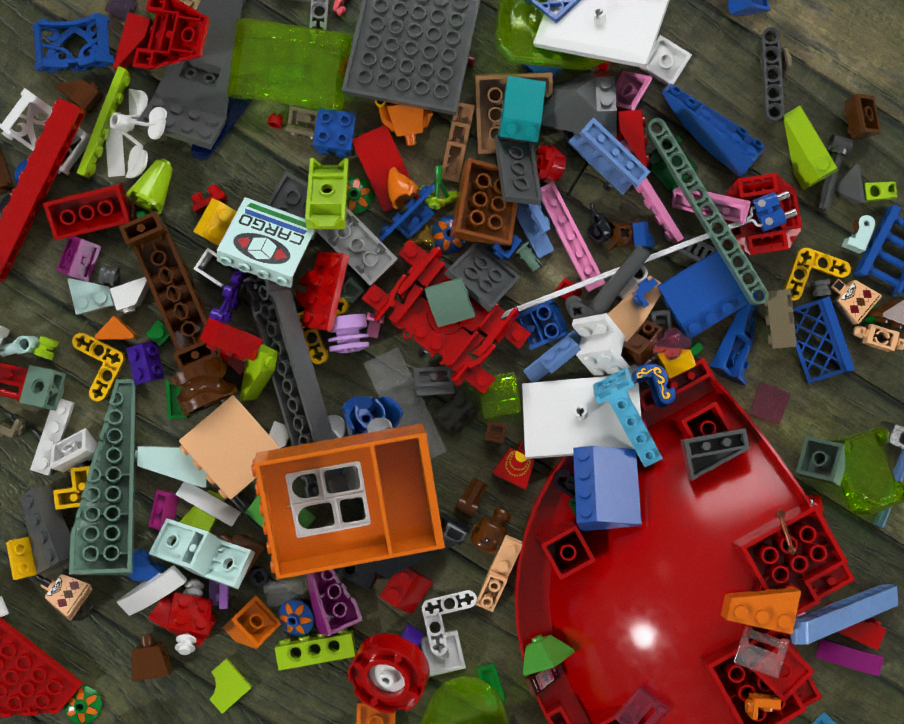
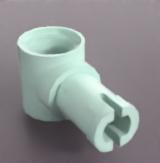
M20 336L12 343L0 345V350H4L0 352V355L6 357L16 353H34L35 348L39 346V339L35 336Z

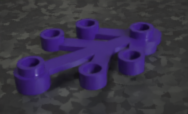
M236 269L231 277V283L234 286L226 285L224 287L222 296L226 297L220 309L213 308L211 310L209 318L222 323L230 322L233 314L230 312V308L238 309L240 299L237 297L241 285L244 284L243 280L249 277L248 273Z

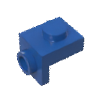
M645 278L637 284L639 288L632 292L634 296L632 299L638 307L645 308L649 305L642 295L658 284L654 278L650 280Z

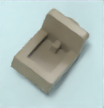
M22 418L16 419L13 426L0 421V437L17 438L21 436L26 427L24 425L26 420Z

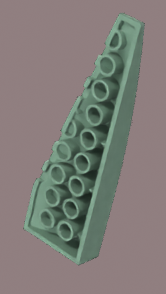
M116 379L102 431L99 435L98 445L94 452L85 489L83 490L75 523L70 534L69 575H133L136 385L133 379Z

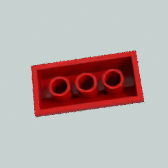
M123 182L51 199L43 203L55 241L131 222L129 201L126 197Z

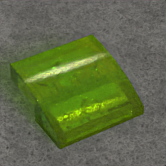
M514 372L493 375L496 379L484 395L479 392L484 419L522 412Z

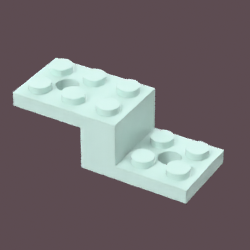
M166 518L149 554L182 566L198 576L239 589L255 552L222 541L208 531ZM176 539L175 544L171 546L172 541ZM233 561L232 566L227 569L228 563Z

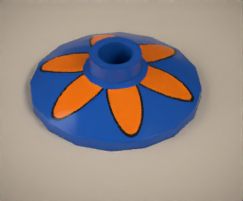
M446 216L436 221L432 228L431 237L436 248L439 246L442 252L452 254L463 249L468 241L447 236V231L452 228L453 216Z
M291 599L283 603L279 609L278 617L281 626L290 635L304 636L313 628L314 614L310 606L304 601Z

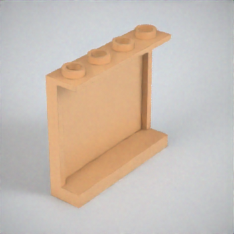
M234 395L179 440L182 444L179 447L186 456L190 454L195 459L192 463L200 471L203 468L207 473L205 478L212 485L216 483L220 488L218 490L220 495L225 500L229 498L231 501L257 478V476L253 477L251 465H253L252 460L255 459L256 453L280 448Z

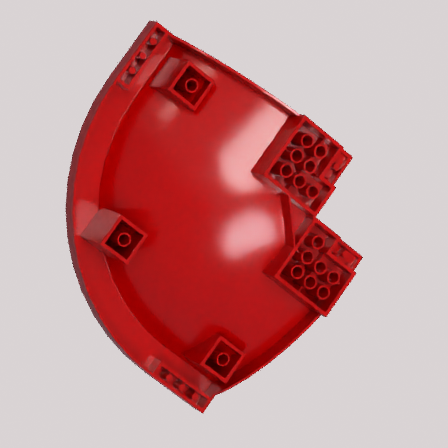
M704 358L695 360V367L670 379L668 377L666 387L668 389L671 387L675 389L676 398L666 408H660L655 405L649 386L639 391L641 418L645 421L647 429L663 458L644 467L637 454L642 526L592 530L586 534L580 530L577 519L567 502L572 498L559 490L553 483V475L559 469H567L574 474V455L561 456L547 476L533 503L521 538L522 547L516 561L514 584L515 624L521 656L524 662L525 646L532 642L531 639L540 634L543 637L552 635L574 649L572 655L556 666L560 678L536 697L549 724H784L806 712L805 707L823 698L810 676L785 702L781 700V710L773 709V712H766L758 708L757 720H752L745 711V701L749 699V693L776 695L751 668L781 638L799 655L800 653L795 644L791 643L790 635L787 633L728 621L722 617L721 611L725 594L795 587L801 590L797 616L821 603L820 599L851 583L855 578L846 564L848 561L817 505L810 502L799 483L763 433L730 393L715 379ZM746 428L750 446L749 450L722 463L693 481L688 480L681 439ZM777 510L785 512L784 520L792 545L796 548L794 554H790L787 551L788 544L780 519L775 515Z

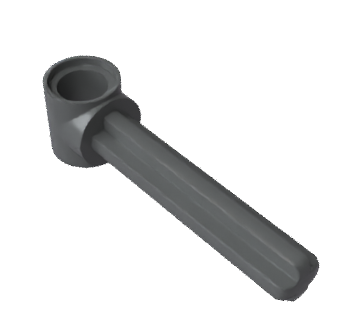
M832 134L828 141L827 150L831 154V158L838 171L825 178L818 208L822 210L830 208L842 158L850 153L853 139Z

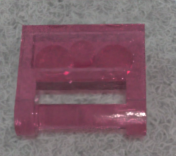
M639 686L617 711L614 719L620 724H637L648 710L653 707L656 709L655 712L644 724H655L662 715L665 716L670 710L663 702H660L642 686Z

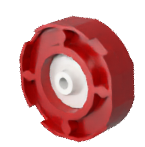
M377 634L364 640L348 669V681L352 682L356 697L362 703L379 712L394 714L395 710L405 709L406 712L414 708L421 698L430 676L429 664L424 653L416 644L397 634Z

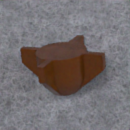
M608 218L607 221L612 227L610 236L612 244L606 250L609 251L614 245L619 248L630 246L635 250L632 224L628 222L615 223ZM637 218L633 223H638L640 219Z

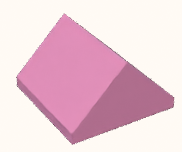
M623 70L615 83L617 111L634 110L653 78Z

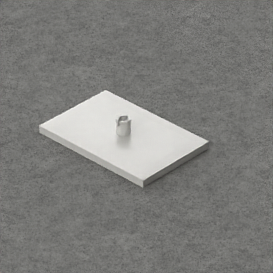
M581 0L557 23L544 14L533 45L537 48L646 68L669 0ZM562 6L551 7V12L555 15L562 10Z
M608 376L522 383L525 458L573 456V448L584 446L634 449L609 401L598 404L595 399L593 384ZM636 383L635 387L629 389L627 393L641 416L639 383Z

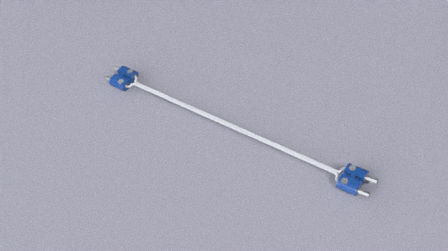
M785 191L778 195L772 192L752 200L750 216L746 218L744 224L753 222L757 227H761L763 232L786 224V219L797 215L796 209L784 213L783 209L780 208L779 201L790 197L789 192ZM753 210L755 215H757L759 224L756 222V220L751 219L753 217ZM734 222L729 224L728 227L731 230L744 224ZM718 228L713 231L716 234H720L722 229ZM705 233L651 254L645 263L708 239L709 236ZM620 267L517 306L518 310H525L610 277ZM514 308L505 311L500 319L507 317Z

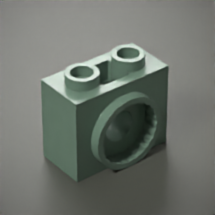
M29 365L19 403L56 411L58 402L64 393L66 373Z

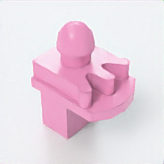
M374 310L373 313L368 312L366 320L369 321L367 334L371 338L378 339L381 324L384 325L385 316L377 323L374 320L377 311Z

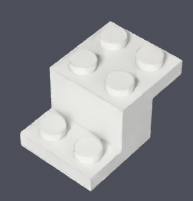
M607 313L573 319L572 326L581 336L579 344L581 350L576 356L594 377L610 376L626 367L630 369V366L621 356L625 335Z

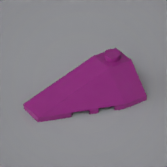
M333 569L306 574L313 614L319 634L327 636L362 621L357 602L350 596L345 585L340 582Z

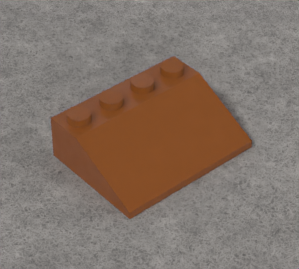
M468 158L462 165L450 237L470 242L511 245L518 203L503 201L498 165Z

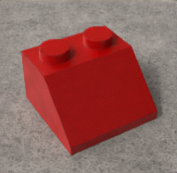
M410 567L391 576L379 597L394 607L413 614L433 584V581Z

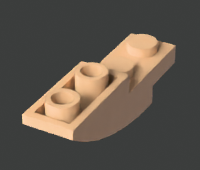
M505 535L489 568L475 605L491 612L494 611L507 583L508 576L521 551L522 541Z

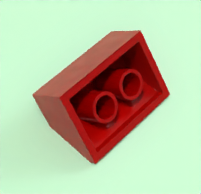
M174 591L160 599L148 617L150 621L165 629L168 628ZM212 611L207 638L195 637L196 643L194 644L198 647L209 638L219 619L215 617V613Z

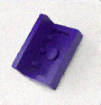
M155 342L140 343L126 348L135 385L164 378Z

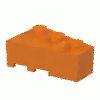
M787 587L784 589H766L765 591L725 594L721 616L728 621L792 634L801 590L795 587Z

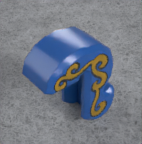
M644 364L632 373L634 384L648 381L656 406L666 408L675 400V389L673 387L670 389L666 387L668 375L663 367L657 364Z

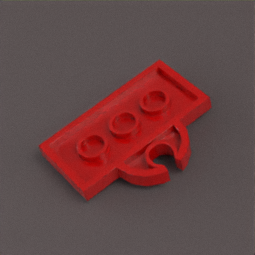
M331 252L317 253L314 270L305 273L298 283L299 285L307 286L306 292L296 291L299 304L305 307L301 327L333 331L349 255Z

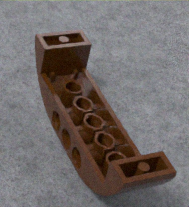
M154 211L119 226L126 245L134 249L177 350L173 355L180 372L217 357L218 350L214 351L207 348V343L199 340L209 317L183 256L161 217Z

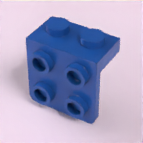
M320 108L317 113L313 139L315 152L325 156L330 153L336 154L340 158L352 157V141L356 122L355 113Z

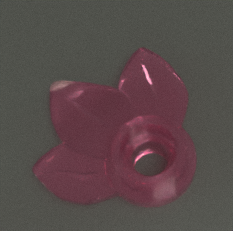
M677 328L668 329L664 334V338L655 343L653 354L664 353L667 359H676L680 356L682 349L691 346V339L688 336H683L682 332Z

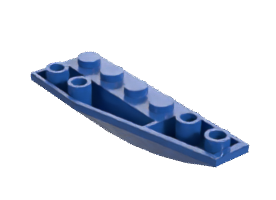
M670 83L662 91L670 107L692 136L711 155L740 178L766 149L762 142L750 136L745 128L739 127L734 122L682 91L679 87Z

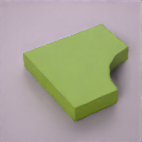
M228 658L212 671L216 688L209 700L223 714L252 688L251 684Z

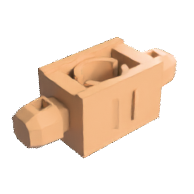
M874 324L865 325V327L855 326L853 328L852 334L862 338L861 344L887 352L895 351V349L904 350V339L898 338L900 332ZM880 333L886 341L880 343L874 335Z

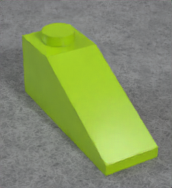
M261 344L254 361L246 358L240 401L255 400L259 397L275 371L278 357L277 351Z

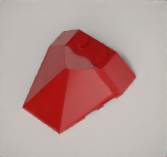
M148 0L145 10L155 15L147 49L136 48L132 66L150 70L202 57L210 18L179 0Z

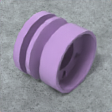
M366 314L335 317L331 333H336V337L328 339V342H337V345L330 346V352L352 353L370 347L369 342H360V339L369 338L368 334L359 333V330L367 327Z

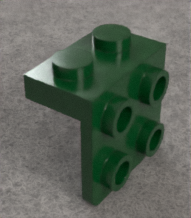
M678 135L674 137L678 145H680L683 140ZM669 142L662 143L663 149H671ZM682 149L692 168L696 172L698 169L697 165ZM653 150L649 154V165H647V168L668 192H672L678 185L657 150ZM678 158L672 159L671 162L674 166H681V161ZM682 175V181L684 182L690 176Z

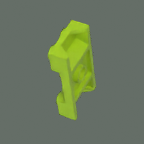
M310 158L305 213L307 229H346L347 186L349 183L348 158H344L338 165H322L315 158ZM324 189H331V190H332V191L329 192V193H324V192H323Z

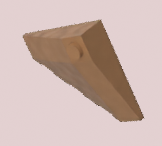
M552 72L474 74L478 154L496 153L494 139L498 134L507 76L545 81L544 97L548 98L553 93Z

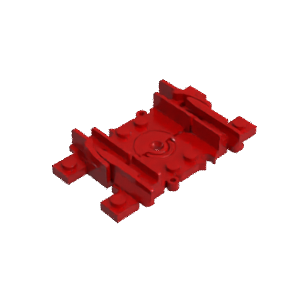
M409 239L398 253L400 258L412 266L407 273L409 276L407 277L403 274L389 295L373 284L362 297V300L377 311L374 316V320L377 323L391 309L393 312L388 318L397 328L405 329L402 333L405 340L411 339L413 335L415 342L427 350L431 358L436 354L442 356V361L439 365H446L454 371V374L451 376V381L459 386L466 380V382L484 395L496 379L481 367L496 348V345L492 344V342L494 341L499 344L504 338L517 349H520L531 333L515 321L519 315L518 307L515 306L505 320H500L505 311L497 303L488 312L469 295L468 298L475 311V317L438 327L429 302L422 295L426 287L451 280L445 275L448 268L445 267L446 263L439 260L442 257V250L439 246L427 253ZM396 295H397L403 302H404V300H405L404 305L401 304L399 301H397V300L395 299ZM480 343H482L475 351L471 353V355L478 358L474 361L467 354L474 350Z

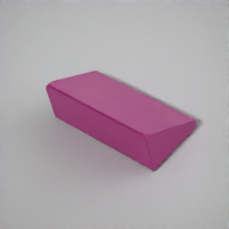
M156 489L148 527L160 531L166 518L175 519L179 496L175 495L176 493Z

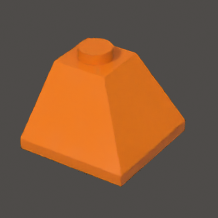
M255 595L222 628L235 642L257 649L281 623Z

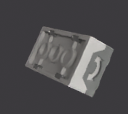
M346 207V229H317L316 232L337 253L349 255L348 265L371 287L384 277L399 261Z

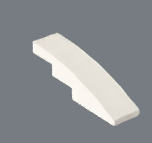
M173 565L164 573L160 572L149 581L145 580L117 600V604L130 616L170 594L186 583L187 579Z

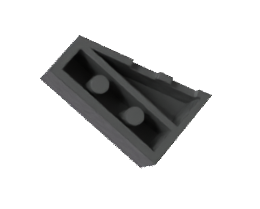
M746 428L680 440L688 480L691 481L750 449Z

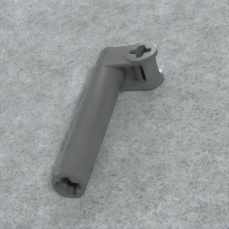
M638 245L590 304L576 295L568 297L565 301V307L569 311V315L573 319L604 314L651 253L643 246Z

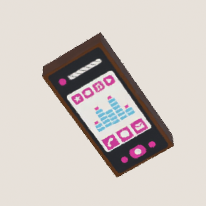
M555 666L554 668L527 676L525 682L531 696L537 697L560 678V674Z

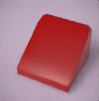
M564 278L554 292L574 285V283ZM579 288L558 297L565 302L572 295L580 297L583 291Z

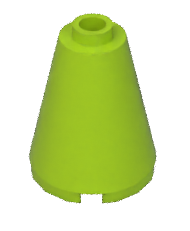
M165 159L155 160L128 190L126 197L128 199L132 197V203L152 213L153 210H156L158 214H161L173 172L171 163Z

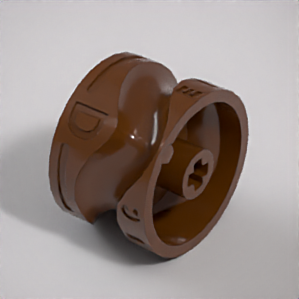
M222 356L201 362L168 379L170 383L181 388L180 394L176 399L184 416L212 407L239 393L234 382L225 381L223 378L227 365Z

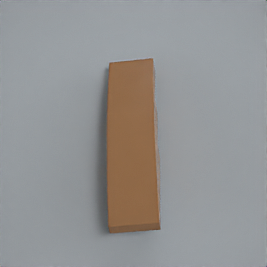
M459 102L457 114L453 115L443 161L442 179L459 182L475 105Z

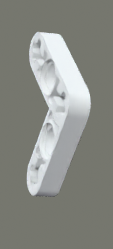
M466 590L428 599L423 603L422 612L430 649L433 654L442 656L448 650L442 615L474 607L477 601L474 592ZM466 594L474 597L470 605L467 602H462V607L458 608L456 596L460 595V599L466 598ZM452 598L455 601L453 609L445 608L444 602L446 599ZM441 600L443 612H439L440 608L434 609L432 614L426 611L425 608L428 607V603L435 606L439 605L437 601ZM432 622L440 624L441 629L438 633L430 631V624ZM443 634V638H439L441 644L445 645V648H442V652L439 653L438 650L434 649V646L437 645L436 639L432 641L431 636Z

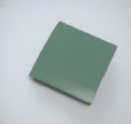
M462 277L425 288L426 296L438 327L475 317V311L468 298L469 292Z

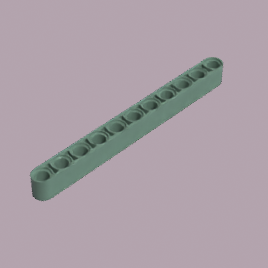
M660 118L653 119L647 127L649 139L746 299L752 305L765 303L769 295L767 289L666 123ZM658 125L661 128V132L655 133L651 127ZM669 142L671 149H663L661 143ZM678 158L681 161V166H674L671 162L672 159ZM682 175H689L691 183L683 182ZM693 191H698L701 194L700 200H695L692 197ZM703 208H709L711 210L710 217H706L703 215ZM714 224H718L721 227L720 234H716L712 230ZM723 241L731 243V250L728 251L723 248ZM734 258H739L741 260V267H735L733 265ZM745 274L751 276V284H746L743 281ZM755 291H759L762 294L761 301L754 299L753 294Z

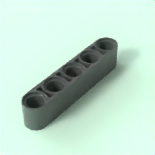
M769 27L764 30L760 39L764 118L767 123L776 124L784 114L781 43L778 29ZM772 35L775 40L769 42L765 36ZM773 54L776 59L773 61L768 60L766 55ZM770 72L775 73L777 78L774 80L769 79L767 74ZM774 91L778 94V97L775 99L771 98L768 93ZM776 110L779 116L776 118L772 117L769 111Z

